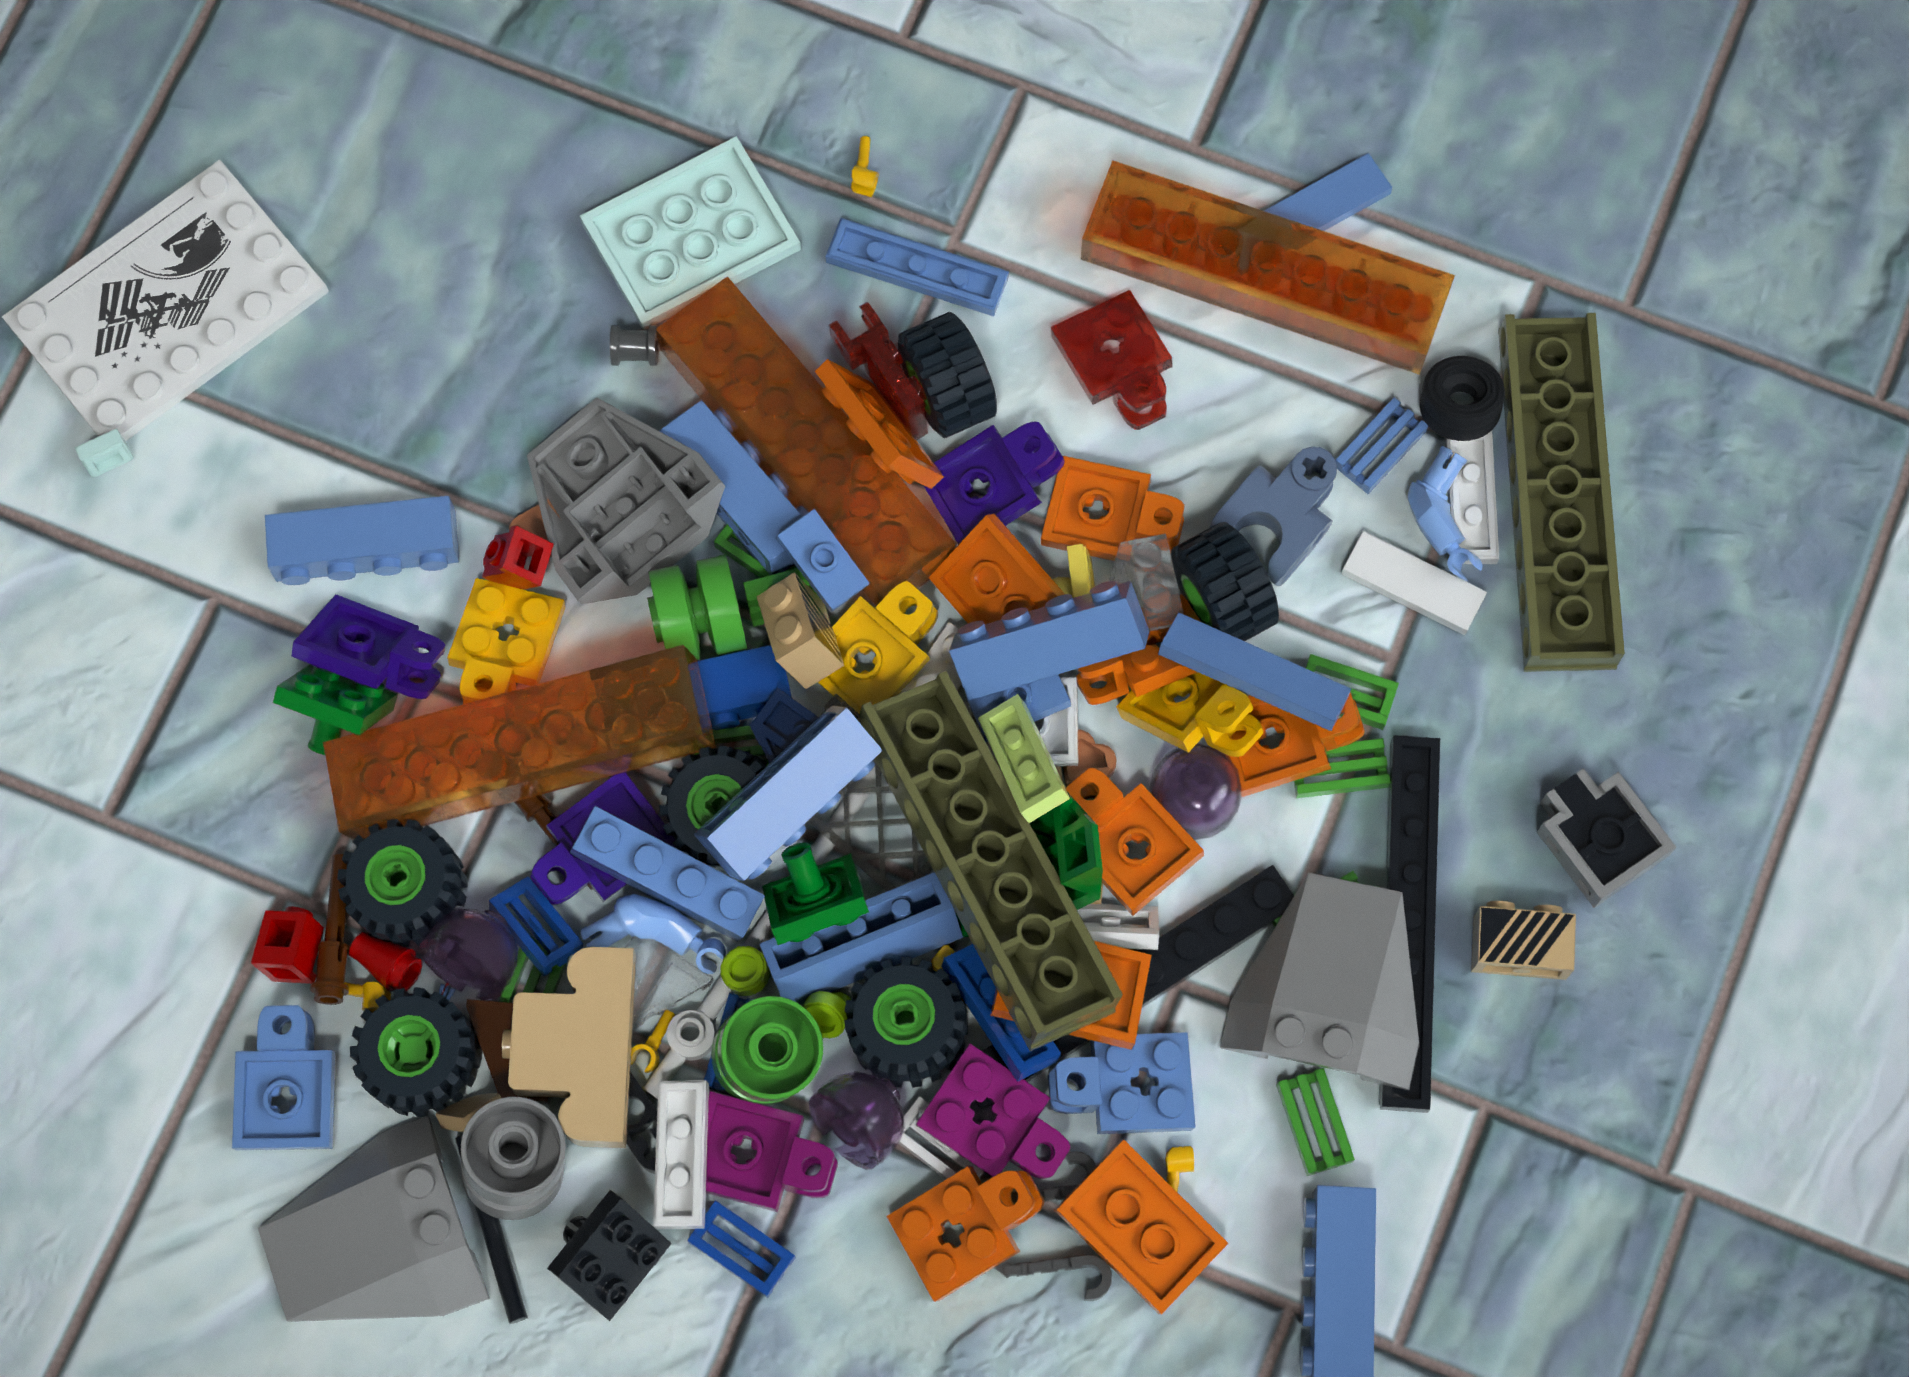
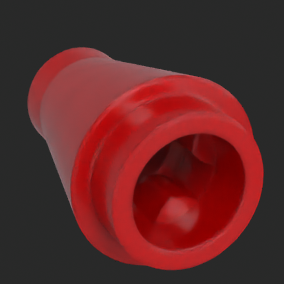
M366 932L357 935L349 948V956L358 961L388 991L401 988L408 991L417 981L422 970V960L416 957L415 950L372 937Z

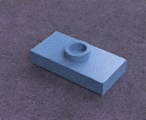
M815 509L776 536V540L830 612L836 610L870 584Z
M1057 674L969 701L966 697L984 741L988 742L978 718L1016 694L1027 705L1034 722L1071 707V701L1059 675Z

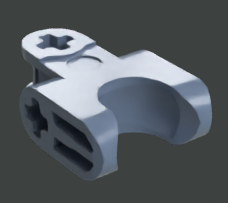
M1308 447L1297 453L1278 477H1275L1261 465L1258 466L1212 519L1210 528L1220 522H1227L1237 531L1250 525H1261L1270 529L1279 541V548L1269 561L1267 574L1274 585L1282 586L1316 547L1332 525L1333 520L1318 508L1332 491L1333 481L1337 474L1335 458L1329 451L1321 447ZM1314 471L1320 474V478L1314 476L1311 480L1304 477L1305 474L1310 476Z

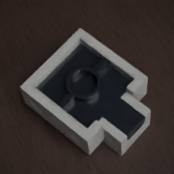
M1583 768L1546 793L1540 802V805L1550 816V819L1542 824L1537 834L1593 908L1662 862L1676 849L1675 844L1619 772L1597 786Z

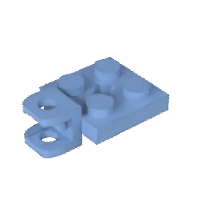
M298 1005L265 1006L259 1015L257 1026V1050L259 1051L235 1052L232 1149L234 1150L333 1149L335 1052L333 1050H314L315 1028L313 1019L308 1012ZM291 1022L290 1030L282 1034V1027L286 1023ZM289 1087L290 1094L297 1096V1101L295 1105L289 1107V1112L281 1114L280 1107L272 1105V1097L280 1096L281 1089Z
M1188 1032L1137 1034L1132 1050L1090 1040L1091 1057L1064 1059L1048 1074L1050 1108L1064 1114L1093 1113L1096 1111L1097 1134L1192 1131L1196 1128ZM1139 1071L1146 1072L1147 1076L1153 1078L1155 1086L1149 1089L1147 1096L1141 1095L1139 1087L1131 1086V1079L1136 1078L1139 1075ZM1067 1081L1073 1082L1077 1091L1070 1089Z

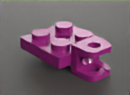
M971 1043L967 1046L915 1124L990 1177L1001 1173L1010 1161L1023 1171L1029 1172L1033 1177L1040 1179L1050 1178L1055 1174L1070 1151L1068 1140L1059 1131L1038 1118L1050 1097L1023 1079L1017 1082L1009 1069ZM988 1098L994 1103L991 1110L996 1114V1117L992 1123L984 1120L978 1125L972 1120L975 1112L969 1107L974 1100L982 1103ZM1039 1144H1045L1050 1149V1158L1046 1162L1039 1160L1036 1156V1148Z
M710 1091L706 1168L707 1194L778 1212L784 1189L787 1192L810 1198H825L829 1196L837 1171L838 1161L833 1151L827 1146L799 1138L804 1123L803 1115ZM744 1139L751 1140V1148L757 1151L755 1158L747 1159L745 1164H737V1156L731 1153L733 1145L741 1146ZM810 1166H821L820 1171L816 1175H806V1171Z

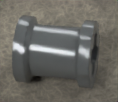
M611 325L610 360L612 366H619L621 361H648L650 366L658 365L659 338L657 325H650L648 330L620 329L619 325Z

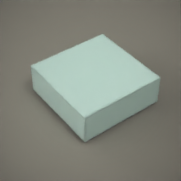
M117 428L75 447L80 461L91 477L99 476L134 458Z

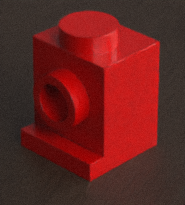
M511 526L510 532L495 535L488 545L483 558L485 569L482 578L519 589L539 587L542 584L554 544L518 526ZM532 556L529 569H524L527 557Z
M289 906L285 908V911L265 910L251 964L272 982L312 984L316 980L313 967L324 927L313 918L312 912L304 908Z

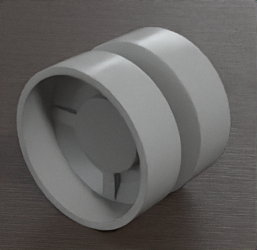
M505 1097L486 1104L471 1117L464 1129L461 1140V1175L468 1197L481 1211L499 1219L520 1220L541 1212L554 1200L563 1181L566 1147L564 1132L554 1114L534 1100L522 1097Z

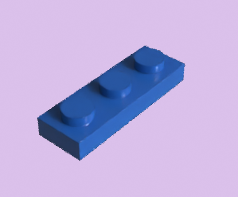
M973 944L944 957L941 965L942 969L949 975L950 981L956 983L961 998L1017 1082L1058 1061L1061 1052L1053 1041L1030 1051L1014 1021L990 1016L996 987Z

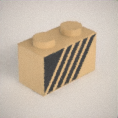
M795 572L756 596L776 662L805 689L844 666L825 604Z
M1508 901L1487 902L1486 906H1480L1473 916L1471 972L1566 980L1574 971L1576 914L1563 913V908L1556 905L1534 906V910L1515 909V904Z

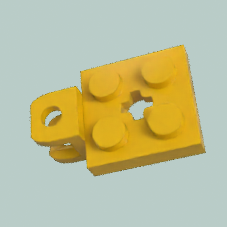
M479 578L475 579L447 657L449 666L464 669L460 679V693L463 698V707L466 715L498 723L504 719L510 709L517 689L516 683L538 688L565 611L564 599ZM511 624L515 630L519 631L518 635H509L507 641L500 640L499 632L496 630L500 626ZM478 703L489 705L490 707L483 708Z
M908 581L895 586L875 608L860 596L832 626L844 666L818 683L844 707H847L857 718L859 717L862 705L869 702L874 705L898 695L930 660V657L917 645L930 632L938 619V611L933 607L931 600ZM917 606L915 612L905 614L909 607ZM872 651L876 654L873 659L875 665L873 670L870 672L863 670L861 673L854 671L858 665L854 657L858 652L867 655Z
M1199 672L1139 697H1136L1131 690L1116 706L1123 720L1188 753L1204 737L1208 746L1226 755L1240 757L1263 734L1260 722L1254 716L1248 714L1252 712L1253 705L1244 692ZM1190 694V696L1184 701L1175 702L1174 698L1178 695L1181 697H1185L1186 695ZM1239 730L1246 731L1245 736L1241 739H1231L1234 732Z

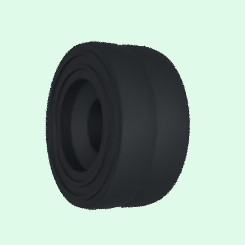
M1469 356L1445 358L1433 365L1424 378L1420 398L1422 418L1431 430L1447 439L1470 441L1481 438L1491 432L1500 419L1505 398L1503 380L1494 367L1478 358ZM1456 392H1465L1474 398V402L1468 405L1457 404L1450 398V395Z

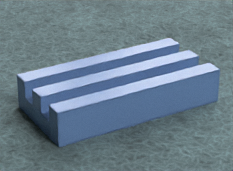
M1395 397L1335 460L1337 469L1367 494L1380 483L1428 429L1427 423L1423 420L1420 422L1414 418L1415 414L1410 409L1405 411L1400 406L1401 402ZM1392 416L1397 418L1398 420L1352 467L1349 462ZM1405 426L1408 427L1411 432L1368 478L1364 477L1361 473Z

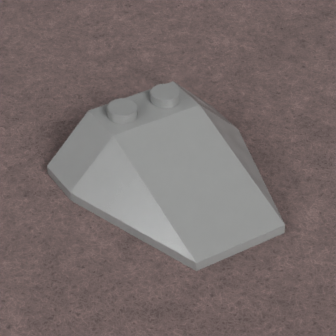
M597 397L527 454L547 539L554 544L551 555L555 571L581 604L638 595L651 584L648 571L673 566L709 536L725 489L724 483L698 452ZM547 499H549L557 514L550 507V505L547 502Z
M1308 873L1233 996L1220 1048L1268 1059V1055L1359 1075L1361 1080L1409 1090L1419 1048V1035L1403 893Z
M429 1116L382 1132L258 1228L288 1322L445 1316L490 1299L475 1253L469 1248L441 1164L444 1162Z

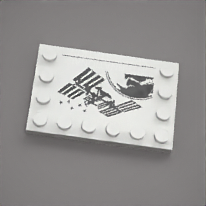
M219 159L4 314L2 318L98 437L117 428L124 440L127 441L329 291L326 284Z

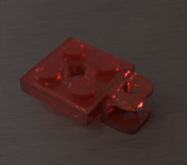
M1130 290L1050 327L1052 339L1092 405L1113 396V403L1120 415L1135 430H1140L1166 417V384L1160 373L1173 367L1172 356ZM1108 340L1120 342L1119 352L1115 354L1109 349L1101 351L1100 348ZM1152 406V409L1149 413H1138L1142 409Z
M865 302L859 308L862 311L861 318L868 329L866 332L850 340L841 325L835 320L828 325L830 336L852 370L864 364L865 372L913 437L918 440L928 434L927 414L924 408L926 407L924 401L927 400L925 391L914 375L907 378L900 367L903 359L894 343L889 339L888 330L871 305Z

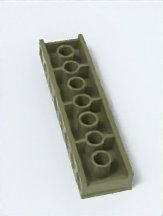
M1586 313L1585 317L1526 319H1515L1514 314H1505L1501 327L1498 329L1501 375L1505 387L1504 415L1524 672L1616 670L1617 665L1625 654L1596 313Z
M947 671L939 673L933 681L872 705L869 702L862 705L857 720L883 750L874 759L1030 1051L1035 1050L1116 1012L1115 1008L1123 994L1065 887L1061 885L1060 878L1030 823L1020 813L1004 775Z

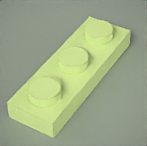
M1018 694L978 718L1019 811L1028 823L1070 799L1027 705Z

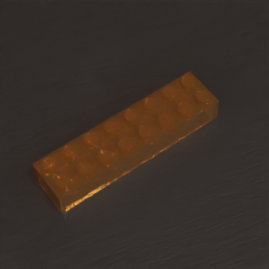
M1114 160L1111 162L1082 237L1081 260L1419 375L1455 277L1453 274Z
M728 276L656 328L660 351L712 412L718 409L723 413L733 428L731 434L738 443L741 444L746 441L754 449L761 461L758 466L767 476L773 473L781 480L789 495L786 498L795 508L799 506L804 507L808 513L813 509L817 511L870 584L863 591L876 606L895 586L902 582L908 581L919 589L930 580L928 577L955 549V541L895 471L892 470L890 473H886L873 461L870 453L874 449L868 441H862L846 425L847 415L842 409L836 408L828 401L822 393L823 387Z
M684 645L370 729L361 735L352 734L323 742L338 830L352 840L359 834L363 839L371 835L368 827L376 823L382 829L387 828V820L398 819L403 826H405L407 819L416 820L421 826H426L684 757L688 754H695L701 748H716L698 660Z

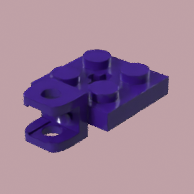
M1039 422L1026 423L1003 438L997 428L992 425L935 461V466L944 477L932 489L924 487L959 545L985 515L994 513L1006 526L1041 504L1042 502L1033 488L1058 473L1063 467L1065 460L1050 435L1046 433ZM975 479H979L982 483L990 481L987 494L982 498L978 496L970 498L968 495L973 491L971 483Z
M335 594L293 641L291 657L377 689L387 677L385 688L408 697L426 699L440 683L441 673L433 665L444 654L445 643L433 635L420 631L418 625ZM419 648H424L429 652L419 653L418 651ZM411 678H420V679L424 680L425 682H423V683H414V682L410 681L409 679H411Z
M623 769L547 824L546 828L559 845L537 861L533 867L530 879L551 905L566 902L588 884L602 902L627 885L570 854L577 837L595 806L676 848L672 844L676 840L674 836L666 835L662 826L665 825ZM553 871L560 872L564 877V882L560 885H554L548 880L547 875Z

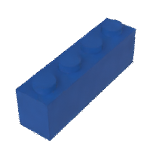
M771 645L596 683L611 748L620 747L623 751L643 748L648 744V740L666 737L669 741L686 739L694 734V730L712 727L713 730L734 728L740 724V720L756 717L777 688L792 697L786 670L776 662Z

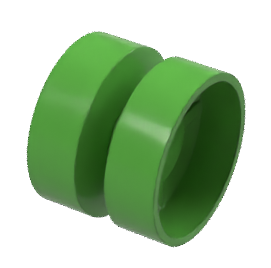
M726 554L696 560L697 587L689 589L679 565L648 571L653 596L647 598L657 643L664 642L669 666L699 660V634L708 632L709 639L717 656L747 650Z
M778 996L757 998L741 1006L718 1029L711 1050L713 1070L721 1086L734 1098L765 1106L776 1104L800 1092L814 1079L822 1062L823 1039L820 1028L813 1016L797 1002Z

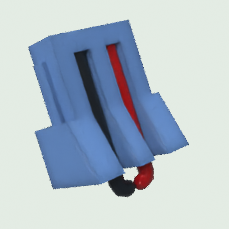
M449 983L441 984L439 994L450 1001L456 989L452 988V985Z

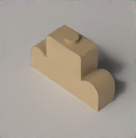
M587 947L577 951L571 957L567 966L568 980L575 993H517L513 999L512 1030H503L502 1058L510 1059L508 1077L510 1088L517 1096L566 1098L560 1106L558 1120L567 1139L575 1145L583 1147L626 1148L636 975V954L634 948Z

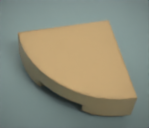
M487 1093L458 1101L436 1113L441 1128L446 1130L464 1132L467 1123L480 1108L494 1100L501 1099L499 1093Z

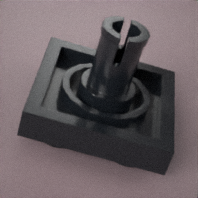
M609 1190L588 1218L577 1216L570 1220L579 1229L575 1232L566 1225L563 1239L567 1244L547 1267L550 1272L609 1321L625 1304L630 1295L672 1244L625 1200Z

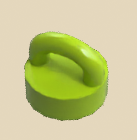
M738 946L732 949L723 958L720 966L721 977L725 985L739 996H750L760 992L767 985L770 978V969L764 955L751 946Z
M818 991L806 998L803 1007L817 1022L822 1038L831 1039L843 1033L845 1029L844 1020H847L845 1013L846 1000H851L848 995L842 992Z

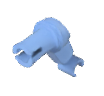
M1441 446L1438 455L1422 481L1417 479L1416 482L1411 483L1407 498L1415 521L1425 538L1439 555L1448 553L1447 566L1449 570L1460 579L1468 581L1461 572L1462 564L1469 560L1480 571L1483 564L1476 555L1459 546L1465 540V537L1450 514V503L1447 502L1448 497L1445 495L1467 460L1455 453L1447 468L1444 469L1453 453L1452 450Z
M637 894L626 895L617 899L614 911L588 927L585 926L581 929L583 940L589 937L592 940L586 944L587 947H609L630 935L632 937L636 936L639 939H654L681 956L691 949L697 953L696 965L698 969L706 974H714L717 966L713 961L707 959L704 953H715L721 959L726 954L725 946L720 940L709 938L703 941L700 939L699 936L703 929L671 906Z

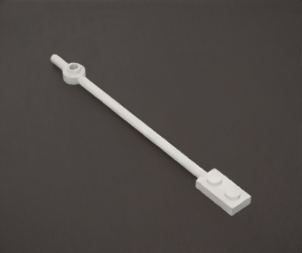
M950 622L947 624L927 653L930 657L928 663L899 694L935 680L937 675L944 671H947L958 693L960 692L963 685L949 653L954 636L958 633V627ZM873 759L875 762L874 768L865 777L856 781L812 844V854L817 865L824 862L883 777L875 759ZM767 911L742 946H751L760 952L762 951L760 943L769 940L773 935ZM722 977L716 982L698 1010L682 1011L670 1021L667 1028V1040L670 1050L643 1087V1090L656 1100H658V1081H672L685 1060L701 1059L712 1050L713 1040L716 1035L712 1022L726 1003L729 993H733L725 985ZM688 1026H695L700 1030L699 1036L693 1041H687L682 1038V1032Z

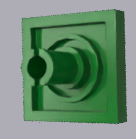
M309 664L277 685L273 703L316 719L311 739L307 745L308 748L318 754L335 755L338 752L342 729L356 735H361L394 711L398 694L384 689L382 683L377 689Z
M809 843L793 844L781 854L790 876L762 886L771 930L777 945L789 941H804L811 937L814 932L833 925L843 926L857 920L859 916L869 913L858 871L851 853L817 865Z

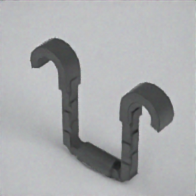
M1072 1151L1065 1157L1069 1165L1079 1164L1083 1166L1087 1175L1096 1166L1093 1159L1083 1152ZM1077 1185L1054 1187V1189L1044 1188L1039 1189L1045 1202L1055 1199L1056 1201L1064 1200ZM1017 1192L1011 1193V1199L1014 1204L1018 1200ZM1092 1255L1064 1257V1259L1058 1260L1057 1258L1040 1260L1034 1263H1016L1015 1265L1004 1261L994 1267L1007 1279L1010 1276L1020 1277L1034 1275V1273L1058 1272V1270L1068 1271L1087 1267L1094 1268L1101 1275V1283L1097 1288L1087 1289L1084 1301L1101 1299L1108 1292L1112 1282V1273L1109 1265L1103 1259Z

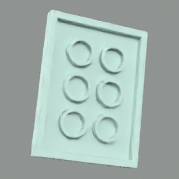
M737 136L580 215L581 224L643 330L801 250L799 239Z

